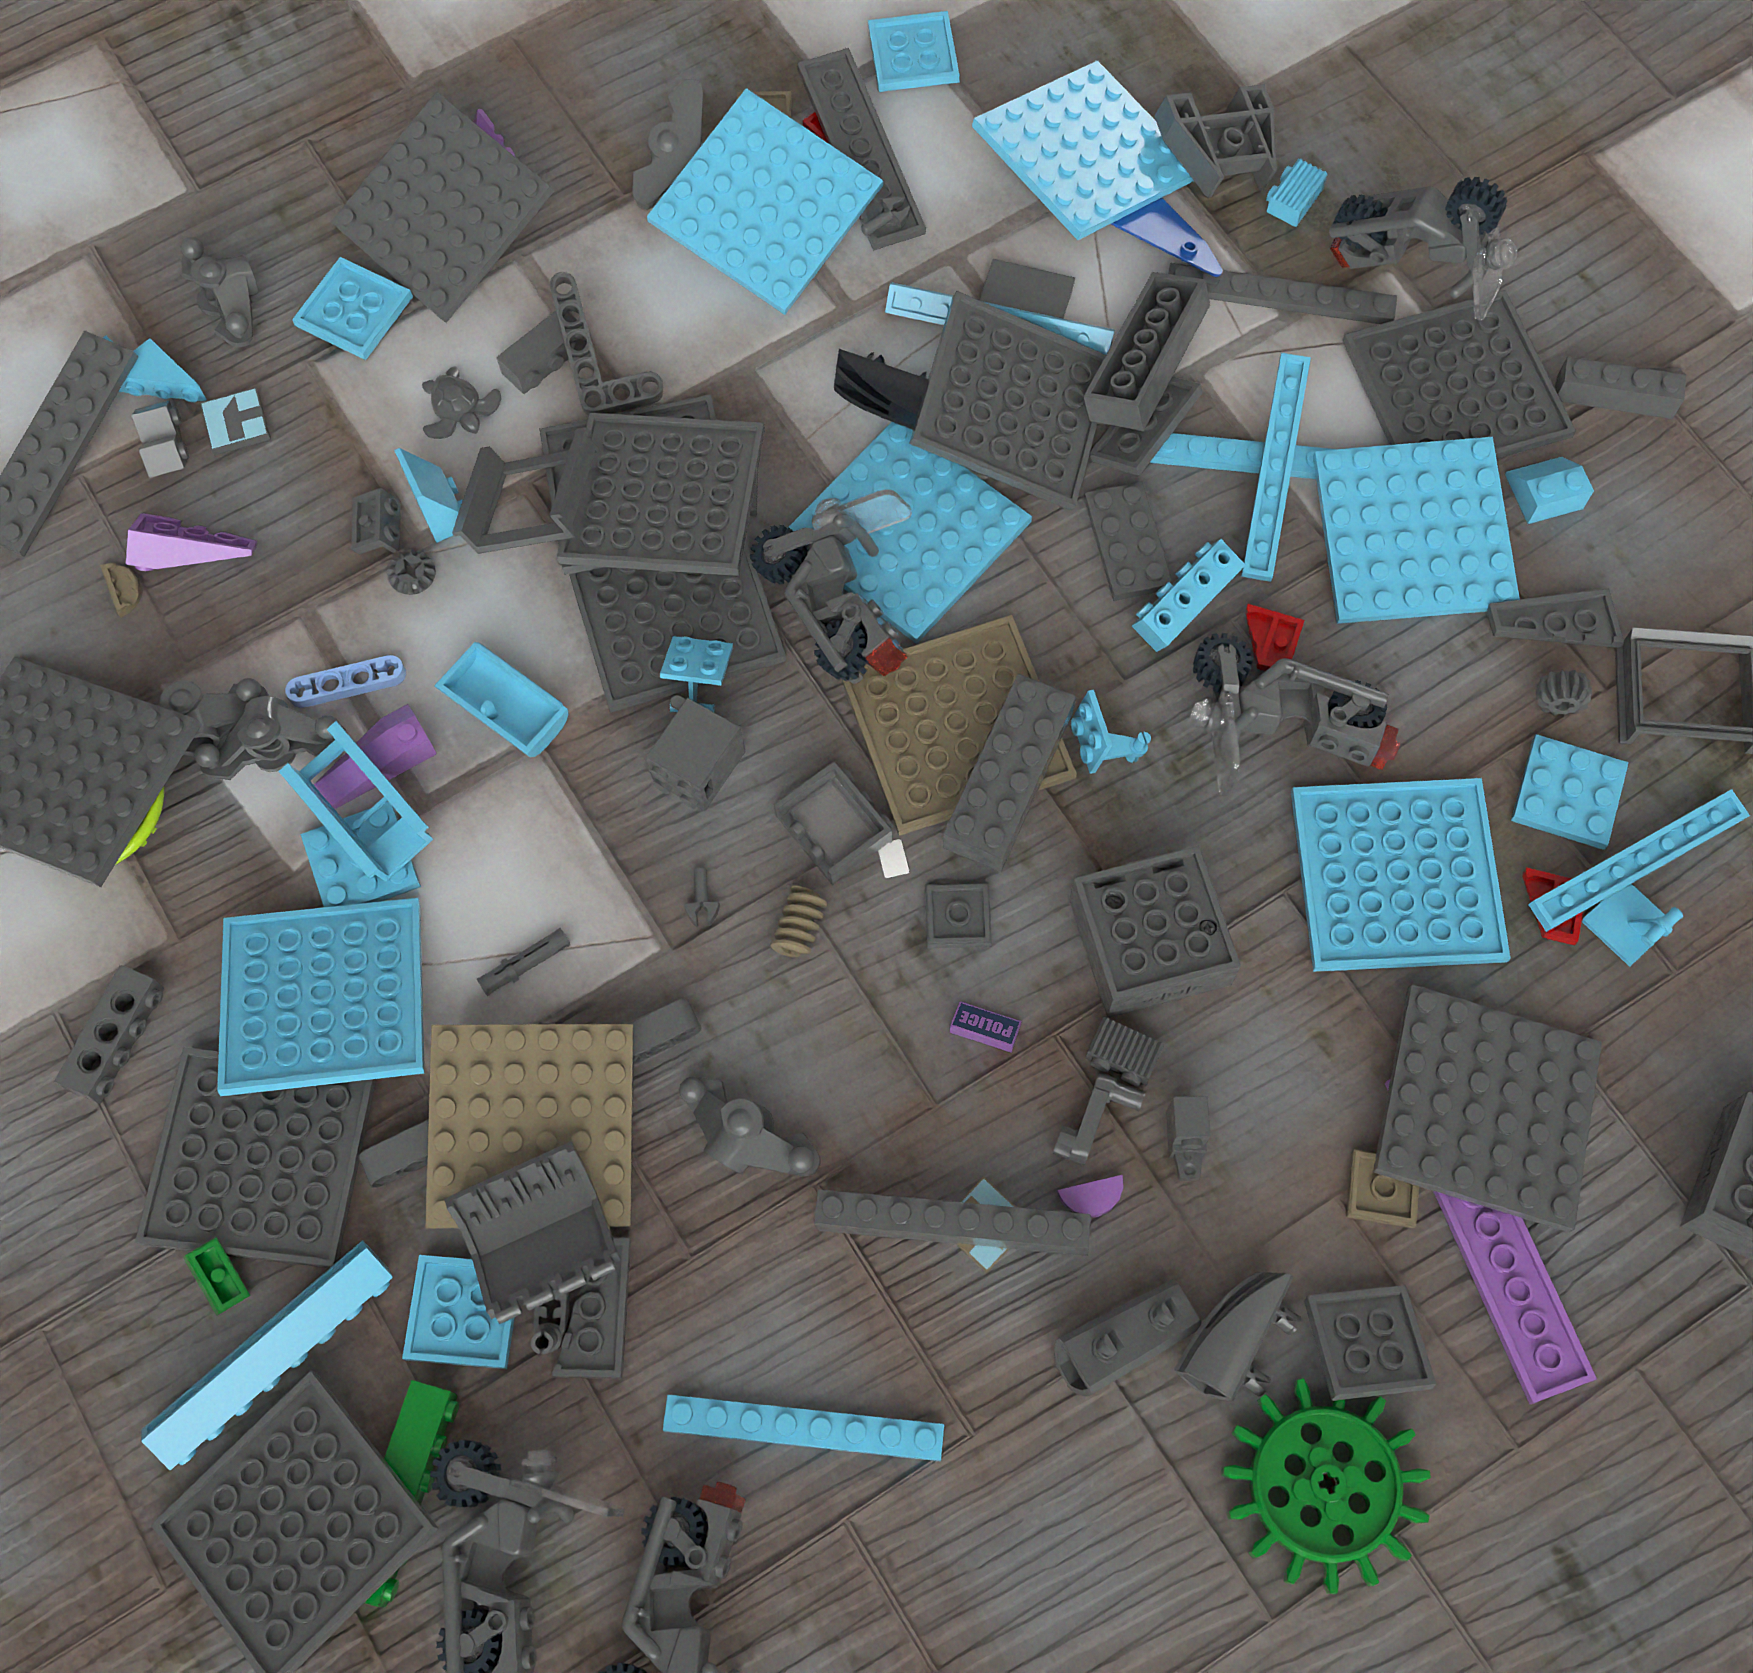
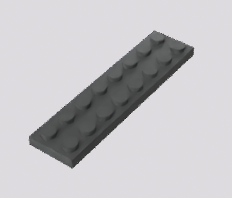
M849 47L797 63L798 73L828 144L883 180L882 188L859 217L862 225L884 212L885 209L882 207L883 199L903 197V205L894 210L898 212L910 205L909 217L902 228L899 229L895 222H889L867 236L873 251L925 235L926 226Z
M84 330L0 475V546L19 555H26L135 364L138 356L134 351Z

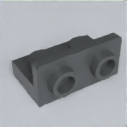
M382 488L353 498L352 551L359 555L380 547H384L393 553L399 551V499Z

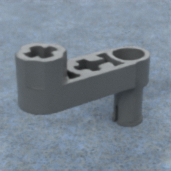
M1099 1072L1079 1131L1062 1126L1053 1154L1085 1165L1106 1103L1110 1104V1101H1113L1139 1112L1146 1091L1117 1082V1078Z
M558 1289L553 1291L555 1299L561 1301V1306H557L554 1309L553 1319L560 1317V1323L555 1321L542 1323V1317L548 1318L550 1315L549 1305L542 1304L535 1308L533 1329L535 1334L531 1339V1347L537 1354L541 1352L543 1354L551 1353L561 1347L568 1325L570 1292L561 1296ZM543 1334L549 1340L548 1346L542 1341Z

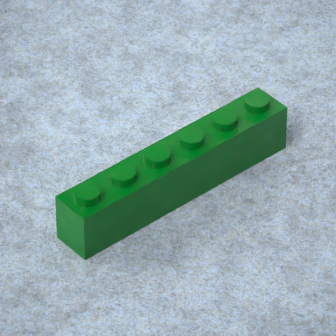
M411 1380L384 1459L421 1505L425 1492H430L432 1489L431 1484L435 1481V1478L430 1477L434 1467L432 1463L435 1458L442 1457L438 1452L442 1448H446L447 1437L444 1435L448 1423H452L456 1418L459 1402L456 1401L458 1395L451 1391ZM399 1569L364 1603L376 1607H386L388 1601L392 1602L399 1587V1580L396 1579Z

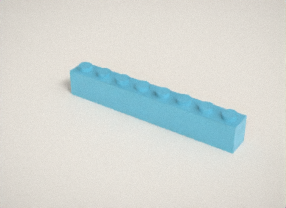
M362 1240L141 1430V1441L169 1470L178 1463L180 1465L187 1463L197 1452L196 1448L206 1439L211 1441L216 1438L225 1428L224 1423L232 1416H240L246 1412L253 1404L252 1399L262 1390L264 1392L271 1390L280 1381V1375L290 1366L292 1368L299 1366L307 1358L308 1351L317 1343L323 1344L328 1341L336 1332V1326L343 1320L349 1321L358 1315L363 1309L362 1304L372 1295L377 1297L389 1287V1281L393 1278L389 1268Z

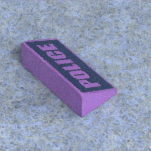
M959 1002L950 1025V1033L1012 1053L1022 1021Z

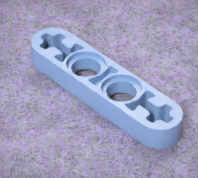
M387 655L293 678L287 683L285 693L294 706L306 708L396 686L404 681L406 669L398 657ZM394 666V668H395V669L393 670V673H394V674L388 676V674H387V672L389 671V668H388V667ZM377 669L379 679H376L373 670ZM359 672H367L369 674L368 680L363 684L353 682L354 676ZM336 679L339 681V685L335 690H323L327 680ZM313 684L316 685V688L319 691L318 694H315V692L313 691L315 690ZM304 687L303 696L298 697L296 694L299 693V688Z

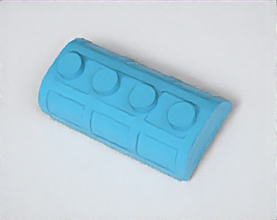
M474 642L434 685L439 691L530 758L540 754L564 727L569 715L568 709L563 706L562 702L479 642Z

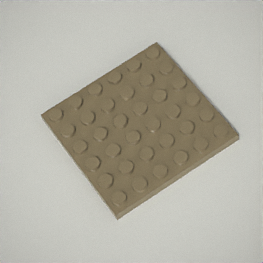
M1012 615L905 648L880 669L873 663L871 666L866 664L864 668L867 672L865 674L861 673L863 678L859 683L853 684L850 681L842 680L899 836L951 819L1017 675L1021 674L1039 681ZM1061 739L1039 790L1076 779L1077 773L1063 739Z
M633 1024L431 1025L425 1228H459L447 1210L445 1198L572 1141L583 1161L603 1207L609 1227L631 1226Z

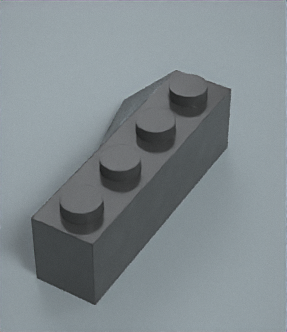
M1567 356L1557 375L1556 392L1561 402L1673 419L1685 398L1686 374L1679 367L1645 369Z

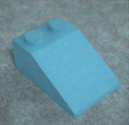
M401 448L394 450L436 543L454 536L452 531L463 500L457 501L454 496L459 492L452 477L446 478L441 467Z

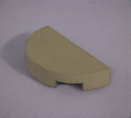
M115 563L100 565L117 614L122 618L132 612L139 603L142 594L141 582L130 568L118 566Z

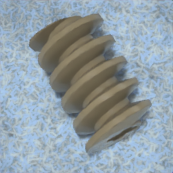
M793 885L791 886L792 893L786 899L788 905L782 910L785 917L779 919L778 925L780 928L775 931L774 937L776 940L772 941L770 946L779 954L799 957L801 954H811L812 950L804 945V943L815 942V937L808 932L809 930H819V925L812 920L823 919L824 915L817 910V907L825 908L828 903L813 890Z

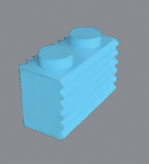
M1298 159L1293 167L1287 166L1280 178V185H1273L1267 195L1266 201L1269 202L1267 213L1297 227L1322 192L1327 172L1322 171L1321 168L1317 169L1316 166H1312L1311 163L1308 164L1306 161H1302V159Z

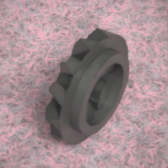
M413 549L405 554L400 552L398 558L390 560V568L386 570L390 585L399 593L414 595L426 590L434 581L436 574L432 559L424 551L418 553ZM407 565L415 569L416 579L407 573Z

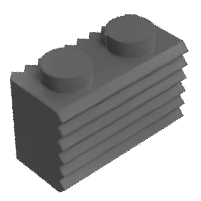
M1103 1017L1089 1047L1086 1059L1090 1060V1065L1099 1071L1107 1073L1110 1069L1121 1074V1080L1127 1084L1139 1086L1141 1083L1146 1086L1164 1044L1107 1017Z

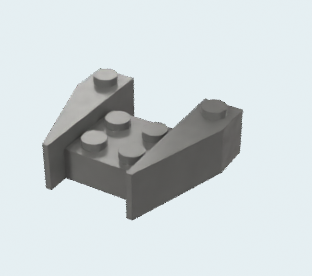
M1264 84L1240 87L1227 107L1229 113L1200 116L1191 93L1166 95L1154 118L1163 141L1207 198L1212 197L1224 176L1252 172L1259 190L1263 191L1276 173L1274 107Z

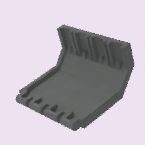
M572 1141L444 1199L447 1210L458 1225L472 1256L486 1312L491 1319L496 1318L499 1324L523 1314L521 1306L524 1304L528 1310H531L555 1299L553 1291L558 1289L562 1296L586 1285L587 1280L585 1276L589 1274L593 1280H596L616 1271L614 1263L621 1260L601 1202Z

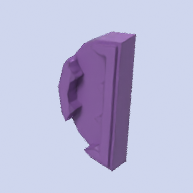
M1123 1175L1059 1189L1057 1194L1065 1207L1067 1206L1072 1212L1099 1217L1110 1212L1118 1203L1123 1191Z

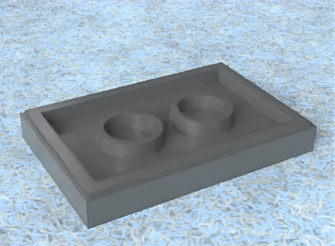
M993 259L980 301L1064 319L1075 284V277Z

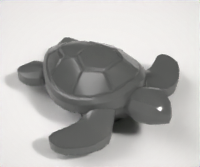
M451 367L446 372V375H439L435 381L428 380L423 382L422 387L424 391L431 394V403L435 414L442 418L437 423L425 425L423 427L424 433L429 438H448L454 433L457 422H460L463 429L467 432L478 433L480 422L476 414L487 416L494 413L501 402L500 391L493 389L486 397L479 399L476 389L469 382L459 378V371L456 367Z

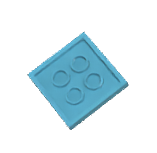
M948 11L868 20V30L879 92L959 83V69Z
M339 257L292 320L296 327L366 360L413 296L411 290Z
M1536 734L1531 743L1511 821L1605 850L1609 844L1629 762Z
M386 802L362 823L360 829L354 831L367 848L398 821L394 807L390 802ZM370 809L345 817L343 820L350 827L354 820L361 818ZM325 826L300 834L324 907L381 902L421 887L412 859L386 882L376 875L370 879Z
M419 1255L402 1359L406 1361L507 1369L514 1318L501 1324L498 1323L496 1318H490L486 1312L473 1260Z

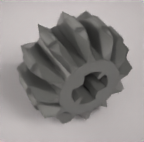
M1562 669L1561 672L1557 673L1551 671L1549 675L1540 677V682L1537 684L1536 699L1538 700V705L1541 706L1543 712H1551L1554 716L1557 714H1564L1566 716L1568 713L1577 714L1579 710L1587 709L1588 703L1591 702L1592 686H1590V680L1587 679L1586 674L1577 673L1576 670L1567 672Z

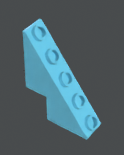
M107 336L103 337L104 339L113 342ZM150 338L134 350L138 358L119 392L129 393L134 396L151 395L161 399L178 398L189 402L207 400L199 385Z

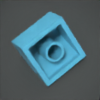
M1563 457L1510 470L1505 473L1527 524L1582 510L1594 492L1583 467Z

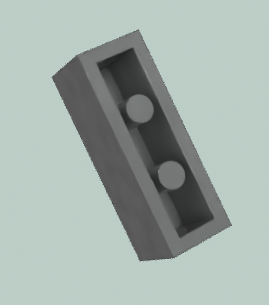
M556 311L496 357L501 373L523 394L532 388H536L545 377L553 371L560 369L564 362L569 359ZM569 312L564 316V320L567 322H575L577 320ZM577 339L572 343L571 348L581 351L587 343L584 340Z

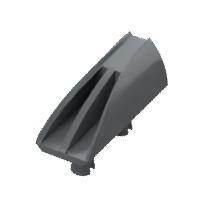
M1256 1272L1234 1287L1214 1307L1201 1324L1174 1369L1175 1372L1189 1385L1208 1397L1233 1401L1241 1384L1255 1395H1263L1266 1390L1257 1381L1270 1383L1271 1379L1251 1366V1363L1271 1323L1278 1326L1286 1334L1291 1335L1297 1329L1289 1321L1301 1322V1317L1298 1314L1293 1313L1281 1304L1293 1280V1275Z
M1172 1279L1059 1337L1055 1344L1056 1368L1059 1369L1069 1389L1081 1396H1090L1195 1333L1201 1326V1320L1179 1283Z

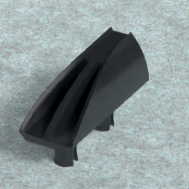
M839 349L834 391L851 404L869 413L913 430L928 381L926 378L927 371L918 376L886 365L882 355L873 360L874 352L865 358Z

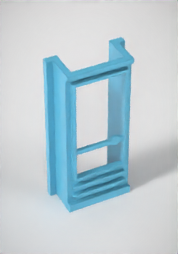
M335 721L327 728V731L334 737L335 741L302 770L298 771L287 763L278 772L366 876L371 879L376 875L386 882L426 847L433 838L426 831L429 828L342 726ZM344 751L384 795L361 818L354 820L350 827L311 782L317 774ZM389 801L402 818L367 848L354 831L360 829L362 823Z

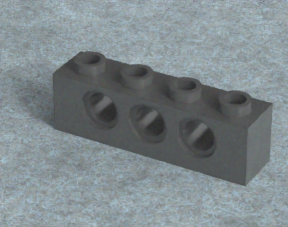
M119 965L54 1082L68 1091L101 1104L103 1098L112 1091L114 1078L119 1069L128 1062L130 1050L134 1042L144 1033L149 1015L160 1004L164 987L149 976ZM134 1001L133 1007L129 1011L124 1012L125 1006L129 1002ZM118 1029L117 1036L113 1040L108 1041L110 1033ZM101 1059L100 1066L92 1071L93 1063Z

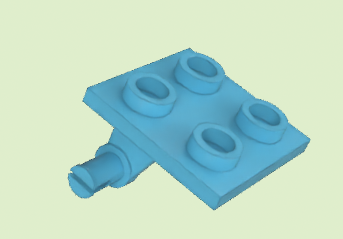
M673 636L660 672V678L687 681L689 699L697 703L698 683L722 685L733 650V643ZM670 703V712H678ZM698 703L715 712V704Z
M1094 690L1087 691L1071 719L1072 732L1078 737L1081 746V759L1083 763L1087 764L1090 774L1096 773L1103 760L1126 756L1127 761L1133 763V761L1137 762L1139 757L1144 756L1148 750L1151 736L1147 732H1143V734L1140 732L1137 738L1108 733Z
M1630 884L1602 900L1582 919V923L1630 967L1662 936L1666 937L1672 932V927L1683 918V913L1678 908L1672 907L1665 915L1636 887Z

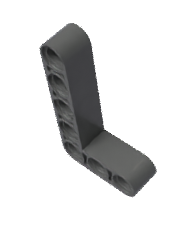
M556 273L551 278L550 289L584 413L588 416L590 413L613 414L658 402L663 396V381L657 373L652 371L602 382L576 281L570 273ZM562 283L572 286L569 293L566 294L558 293L556 291L557 287ZM574 311L579 314V318L575 322H567L564 320L565 314ZM577 339L584 340L587 343L586 347L581 351L571 348L572 343ZM589 367L593 369V376L589 379L579 377L578 374L582 368ZM647 382H654L658 385L657 391L652 394L645 393L642 387ZM618 389H626L630 392L629 397L622 401L617 400L614 394ZM592 395L599 396L602 399L597 407H589L586 405V400Z

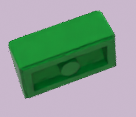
M217 1237L183 1257L217 1316L250 1296Z

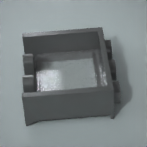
M835 762L774 804L776 817L832 885L886 844L891 843L893 825L888 817L883 813L879 815L875 811L871 797L864 790L860 792L855 787V780L846 768L840 769Z

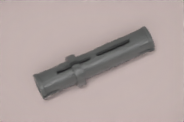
M559 928L511 959H503L500 961L501 965L478 977L477 981L485 994L489 996L511 981L515 983L519 980L518 977L564 948L569 947L571 944L564 932Z

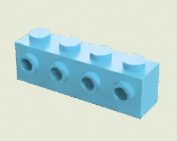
M1219 539L1212 545L1206 542L1195 553L1198 558L1192 564L1188 561L1175 573L1178 579L1173 584L1167 582L1156 593L1159 598L1153 604L1150 602L1146 603L1136 613L1139 619L1132 627L1156 652L1167 647L1245 566L1243 561L1222 539Z

